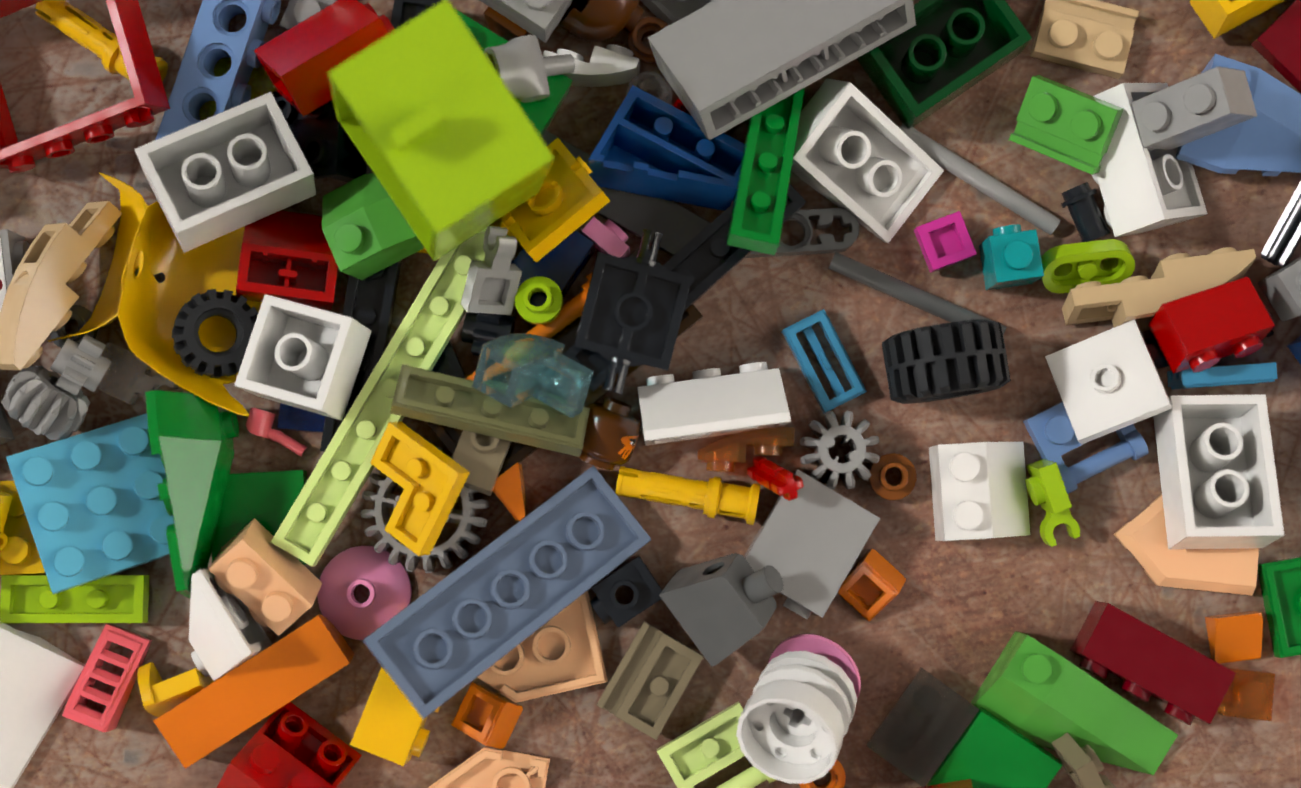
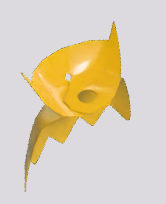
M98 172L109 183L119 189L120 210L123 213L120 218L110 269L91 318L77 333L47 341L51 342L89 333L119 318L128 347L137 358L190 393L218 407L248 417L249 413L244 406L232 397L224 387L225 384L235 383L238 372L235 375L229 377L221 376L220 378H210L211 376L203 374L200 376L194 373L195 370L189 366L186 367L181 362L182 358L180 355H176L174 338H172L174 321L180 309L196 294L200 293L201 295L206 293L207 290L216 289V292H223L224 290L233 291L232 295L236 296V284L245 226L184 253L158 201L147 206L142 195L132 186L119 179ZM139 267V272H138V274H137V276H136V275H135V272H136L137 268ZM163 273L165 280L162 283H158L154 275ZM246 302L251 308L255 307L259 313L262 302ZM212 316L200 324L198 331L199 339L208 350L224 352L234 345L236 330L228 319Z

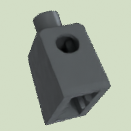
M733 553L676 571L659 596L711 667H713L765 628L777 608L773 596L782 592L783 580L775 567L768 565L754 572L743 555Z

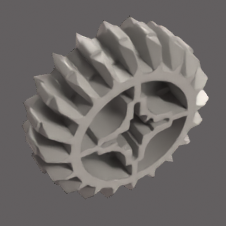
M436 446L439 450L445 453L444 448ZM375 473L370 475L369 480L380 486L378 493L363 491L362 498L375 501L374 509L361 510L360 515L361 518H375L377 524L366 528L364 533L367 537L382 534L383 538L374 546V550L377 553L387 550L390 546L394 548L388 559V563L391 565H396L406 555V571L414 572L420 558L423 559L425 573H433L435 571V557H438L444 569H449L453 567V560L449 552L453 550L458 557L466 559L469 556V552L461 543L464 540L475 545L481 542V538L470 530L472 525L487 527L488 520L475 517V509L489 508L490 504L488 500H474L473 494L478 493V491L463 486L460 492L463 511L453 508L446 521L459 524L456 532L446 542L434 547L429 555L417 556L384 530L390 519L389 508L394 509L400 498L399 495L392 494L398 484L389 477L385 479Z

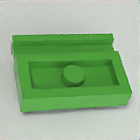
M1041 75L1032 76L1016 119L1018 121L1014 133H1011L1009 140L1094 175L1100 171L1101 166L1099 165L1103 155L1107 153L1124 109Z

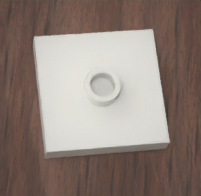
M1135 319L1045 356L1077 440L1081 444L1173 408Z

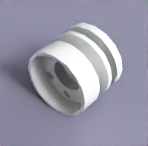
M808 651L785 652L771 659L762 671L759 681L753 689V694L748 699L738 720L736 735L741 751L755 768L768 777L789 784L810 783L824 777L835 764L843 743V737L847 734L849 724L855 713L857 697L853 682L840 666L825 656Z

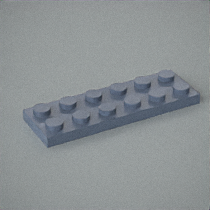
M592 466L366 637L363 643L423 720L652 539L598 470Z

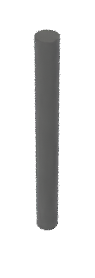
M835 252L828 269L948 322L988 319ZM1002 325L1003 335L1006 331V326Z

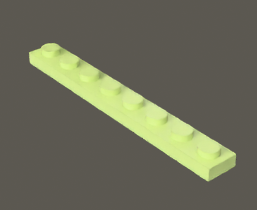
M487 227L440 257L271 543L312 567L317 565L374 469L370 461L388 423L402 422L404 416L390 413L402 364L432 371L467 311L461 305L471 260L485 261L484 235Z

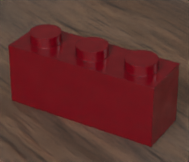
M1095 601L1070 649L1071 652L1082 657L1079 664L1082 668L1103 679H1106L1110 672L1125 681L1121 689L1145 702L1149 701L1151 695L1167 704L1163 712L1189 726L1194 719L1211 724L1236 675V672L1106 602Z

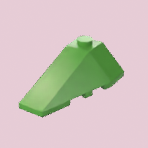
M374 173L364 174L323 196L322 231L340 272L364 280L424 249V246Z

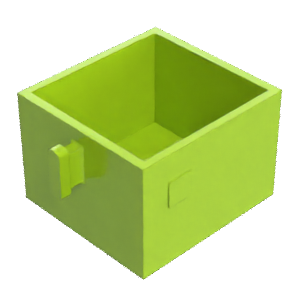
M448 0L441 1L328 72L337 120L433 261H436L539 193L554 160V156Z

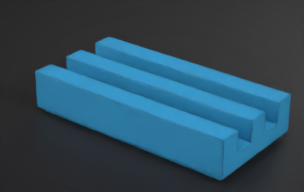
M825 309L781 331L823 414L867 392ZM819 323L852 389L846 392L811 327ZM801 331L836 396L829 400L796 336Z
M1276 362L1210 367L1201 372H1193L1191 368L1174 374L1172 371H1167L1168 388L1171 387V390L1275 382L1274 379H1278Z

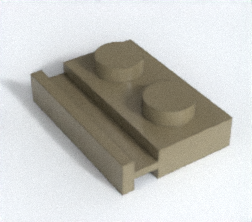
M644 621L596 705L657 740L704 656Z

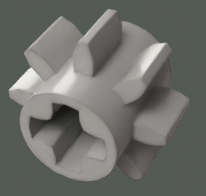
M86 334L80 344L67 338L50 367L52 371L61 375L55 386L74 396H77L82 386L94 392L112 362L101 356L106 345Z

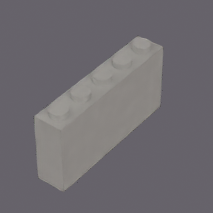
M714 0L649 36L648 40L658 69L710 141L916 26L913 0Z

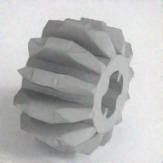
M29 366L14 375L5 390L1 403L8 410L10 418L18 420L22 427L31 429L36 435L42 434L50 440H58L70 437L73 432L79 429L85 420L84 417L88 411L90 401L83 394L82 389H80L77 396H74L55 386L60 378L58 373L48 371L43 366Z
M847 410L844 412L840 425H838L834 412L828 411L824 414L828 430L818 421L813 420L809 423L808 427L818 439L811 437H802L800 439V445L814 448V453L801 457L800 461L803 465L814 461L817 462L819 466L810 474V477L815 480L821 478L825 471L828 472L826 486L833 490L837 486L839 474H841L845 488L852 489L855 487L852 471L861 479L868 480L871 477V473L862 462L872 464L879 462V455L866 452V447L879 443V437L871 436L866 439L862 437L861 434L870 425V422L866 419L859 422L855 428H852V411ZM834 438H842L840 443L848 442L851 448V452L844 455L845 463H838L839 457L831 458L828 453V449L835 445Z

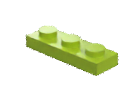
M46 575L1 576L0 621L2 623H148L149 575H110L54 595Z

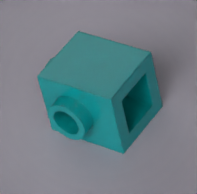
M1020 224L1001 226L993 229V236H989L979 245L986 291L1029 285L1044 276L1036 229L1022 231Z

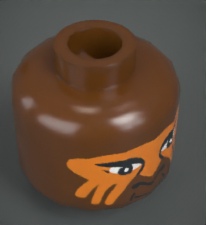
M606 397L603 404L591 403L586 405L585 407L590 408L583 449L579 458L588 464L606 470H614L615 465H623L629 462L642 428L639 420L630 414L632 406L611 397Z

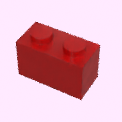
M1247 276L1162 304L1148 326L1174 374L1189 368L1193 372L1204 371L1217 364L1220 358L1234 354L1236 358H1243L1253 354L1262 348V340L1275 324Z

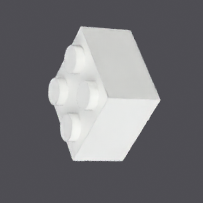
M265 294L234 386L261 398L342 421L372 331L351 317Z

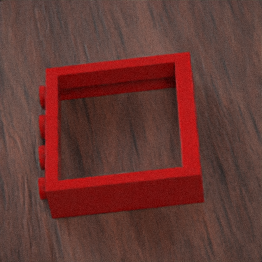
M0 0V18L44 0ZM106 0L134 98L18 142L0 82V168H8L10 173L31 170L36 167L34 162L44 157L60 158L75 152V145L83 142L98 143L109 140L115 136L114 130L125 126L135 128L148 125L155 120L154 115L170 109L138 0Z

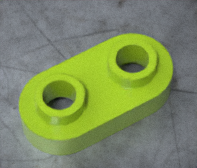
M1117 239L1058 245L1047 250L1041 256L1044 272L1041 280L1044 286L1054 293H1069L1070 289L1090 281H1098L1102 285L1121 283L1123 280L1131 277L1135 269V260L1128 246Z

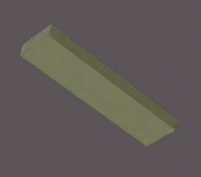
M402 364L390 413L580 457L590 408Z

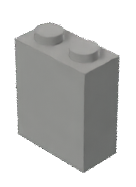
M797 469L793 471V474L801 477L804 482V487L797 490L798 498L788 501L783 498V495H779L746 551L744 558L754 572L768 565L775 567L783 580V590L780 593L787 597L783 606L808 620L812 612L823 618L880 518Z

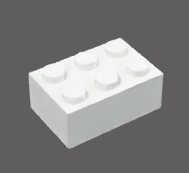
M271 92L134 149L142 170L184 253L316 195L314 174Z
M1266 394L1169 396L1168 398L1173 408L1153 416L1168 549L1264 548L1283 537L1284 528Z

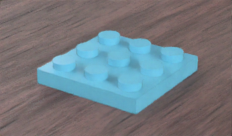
M147 413L6 457L53 595L170 555L166 530L168 525L174 524L173 516L168 514L164 501L160 500L157 484L163 482L166 474L160 454L152 455Z

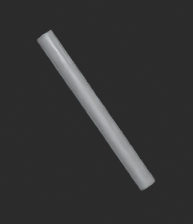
M904 123L901 125L900 129L943 169L1049 235H1052L1059 225L1061 219L915 128L908 129Z

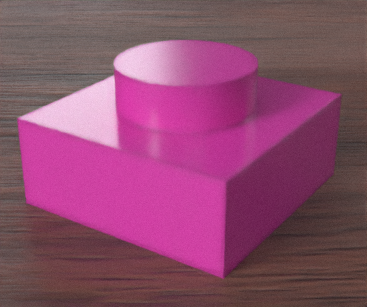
M960 211L920 225L913 230L930 273L970 259L977 254Z

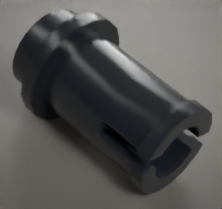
M1088 182L1061 193L1065 201L1061 203L1062 208H1068L1080 235L1081 242L1093 241L1111 233L1094 198V195L1098 192L1096 189L1091 190Z

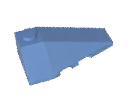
M1214 54L1201 73L1218 66L1244 70L1257 117L1178 147L1176 159L1220 174H1236L1239 170L1262 171V176H1278L1281 172L1301 173V94L1260 68Z

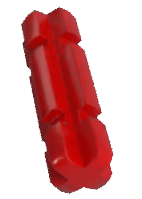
M763 456L754 457L753 466L747 468L749 478L754 481L756 480L757 483L772 490L777 495H783V498L788 501L798 498L797 490L804 487L801 477L794 475L792 472L767 460Z

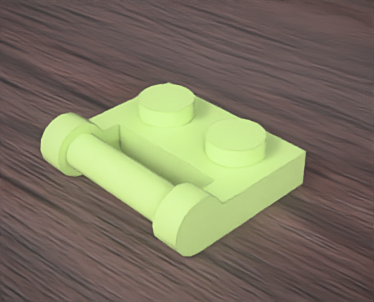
M739 701L657 749L658 755L677 788H695L696 784L745 756L741 751L736 735L738 720L743 711ZM752 766L716 788H754L766 780L770 784L776 779L768 777Z

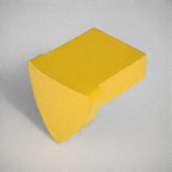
M153 662L138 668V685L144 709L155 717H160L214 682L212 678L204 676L196 668L165 681L162 680Z

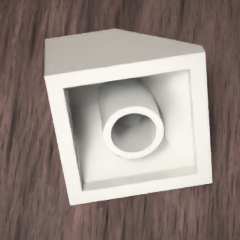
M201 569L192 574L189 642L195 650L191 653V657L198 670L204 676L210 675L213 681H216L271 646L272 643L261 625L251 616L249 608L234 594H228L223 591L216 583L215 576L208 569Z

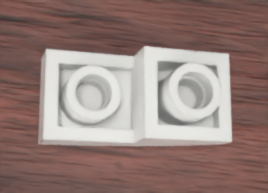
M609 44L606 49L594 46L589 63L583 61L584 57L567 49H558L556 53L547 50L543 52V57L565 54L573 56L575 71L571 74H563L573 80L571 86L602 87L624 84L637 80L640 72L639 58L633 57V52L618 45Z

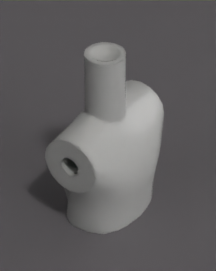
M536 35L517 37L505 44L488 47L484 51L485 56L512 96L522 102L538 101L550 96L547 76L571 74L575 71V61L571 54L543 57Z

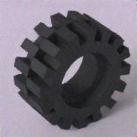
M216 289L207 290L204 294L200 295L198 293L193 296L180 309L172 330V338H174L175 344L174 349L176 355L179 354L182 358L181 362L186 367L189 366L194 369V373L200 376L203 374L211 376L210 378H220L221 376L229 377L239 372L258 315L255 307L251 308L246 303L248 300L242 295L240 297L232 295L233 291L224 290L223 292H216ZM212 316H220L228 319L233 324L236 330V340L230 349L224 352H213L202 345L198 331L200 324L205 319Z

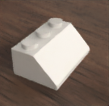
M1122 83L1093 96L1124 109L1107 153L1103 155L1099 165L1101 166L1100 171L1092 175L1100 187L1105 203L1103 208L1105 220L1109 227L1112 228L1115 237L1139 234L1208 214L1193 165L1176 159L1178 147L1172 150L1143 148L1131 102L1167 88V83Z
M755 362L740 365V373L721 376L720 368H711L692 372L693 380L675 382L674 374L646 378L647 386L638 387L645 446L783 428L791 422L779 368L768 369L767 362Z

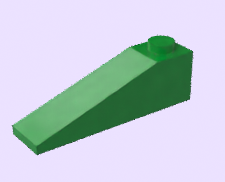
M160 390L146 391L152 455L160 454L166 474L163 482L157 484L160 500L164 501L168 514L173 516L174 524L167 526L166 536L175 587L178 593L191 600L192 574L201 569L208 568L225 496L228 474H230L234 457L233 438L239 436L238 419L236 413L218 407L192 393Z

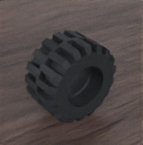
M975 319L930 325L897 333L882 342L890 399L898 403H922L974 395L999 389L1011 381L1002 325L999 322L988 319Z

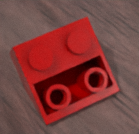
M280 210L246 225L241 246L236 296L240 297L242 295L248 301L262 302L264 295L267 294L325 311H331L334 303L338 266L322 231V216Z
M289 702L276 710L232 759L217 788H339L362 755L292 702Z

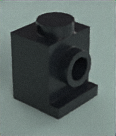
M638 556L593 586L592 590L596 597L589 602L604 624L613 620L619 628L657 601H660L661 597L659 595L662 589L641 557ZM623 585L629 586L634 592L633 600L627 604L618 602L615 597L617 588Z

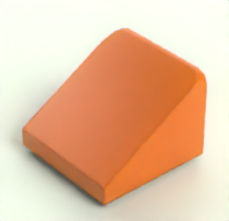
M517 462L497 478L493 492L515 520L521 521L528 515L522 464Z
M871 549L848 573L837 593L870 622L900 593L906 578L876 550Z
M1245 611L1205 617L1212 660L1221 664L1261 658L1262 612Z
M471 682L451 725L485 746L503 749L515 728L523 707L477 683Z

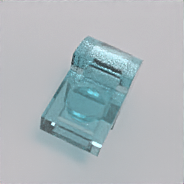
M508 334L482 345L472 387L510 408L534 397L573 418L583 411L594 371L564 356L562 353L565 345L560 342L532 334Z

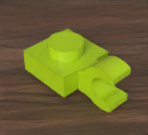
M1042 459L1026 465L1030 478L1025 480L1028 494L1035 506L1040 505L1041 509L1046 511L1045 518L1040 525V536L1043 542L1051 547L1057 545L1053 531L1059 524L1066 526L1070 537H1080V527L1069 508H1072L1057 462Z

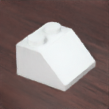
M976 442L942 444L929 447L935 541L1031 535L1028 495L1025 484L1026 469L1023 442Z

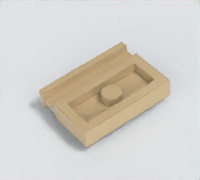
M1045 0L1030 56L1119 79L1125 71L1134 34L1133 29L1139 11L1099 0Z

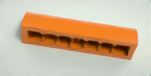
M319 614L153 721L186 769L350 664L355 654L336 627L325 616Z

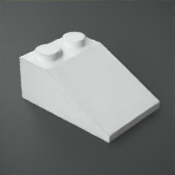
M826 79L801 111L791 171L838 208H843L853 213L859 224L883 242L889 243L944 172V169L851 82Z

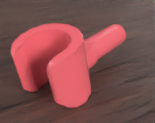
M257 408L250 409L246 421V428L250 433L277 442L300 457L307 449L305 445L282 431L272 429L276 414Z

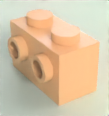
M254 518L220 549L208 570L215 576L216 583L223 591L228 594H234L249 608L251 616L257 623L264 627H269L279 636L313 606L322 582L295 556L271 543L274 536Z

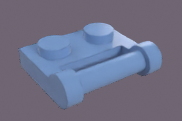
M1063 401L1023 421L1041 458L1057 462L1067 494L1077 490L1078 483L1129 458L1136 461L1149 454L1144 438L1136 430L1134 424L1116 431L1121 442L1067 467L1061 455L1083 444L1077 440Z

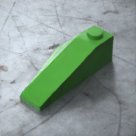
M1017 631L1010 638L966 709L968 713L974 716L981 707L1038 746L1054 749L1053 741L1068 733L1081 748L1088 744L1101 762L1151 775L1155 774L1178 734L1028 634Z

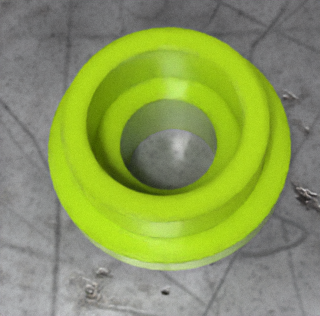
M536 276L527 279L519 286L515 296V306L520 316L527 322L537 325L546 324L554 320L561 312L563 295L559 286L553 280L543 276ZM537 292H543L547 295L546 302L541 306L530 304L532 295Z

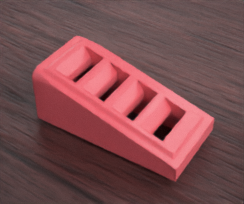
M106 623L67 701L62 716L101 732H109L116 729L137 679L138 668L142 666L152 640ZM113 642L133 650L131 657L127 658L109 651L111 643ZM104 661L125 669L122 676L102 669ZM96 680L116 687L113 694L95 688ZM88 699L105 705L104 712L87 707Z

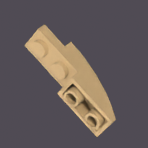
M110 201L87 203L70 225L67 223L45 224L30 244L14 273L0 311V370L21 371L31 366L41 356L43 352L41 345L50 333L62 328L72 316L70 308L78 300L79 296L66 283L75 281L84 272L87 266L86 258L94 248L101 247L112 237L115 232L113 225L123 214Z
M1226 247L1215 250L1208 255L1192 257L1187 253H1177L1160 260L1151 279L1140 275L1129 277L1121 283L1102 285L1098 281H1090L1079 284L1075 288L1070 289L1062 307L1065 325L1112 320L1113 327H1117L1135 319L1141 332L1150 330L1148 324L1162 304L1243 278L1256 259L1255 250L1236 251L1235 248Z

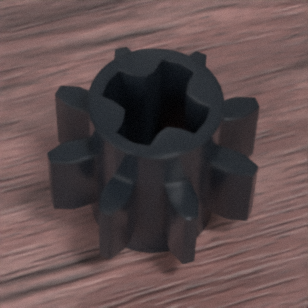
M466 312L461 340L462 342L472 344L471 353L473 355L492 359L496 356L497 349L504 350L511 345L516 317L502 314Z

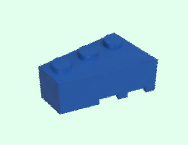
M632 85L589 157L587 165L592 170L589 174L599 187L725 211L735 200L745 144L725 133L709 141L691 115Z

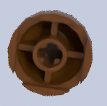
M573 0L558 26L585 41L603 42L614 38L622 29L630 33L639 22L644 9L638 5L639 0Z

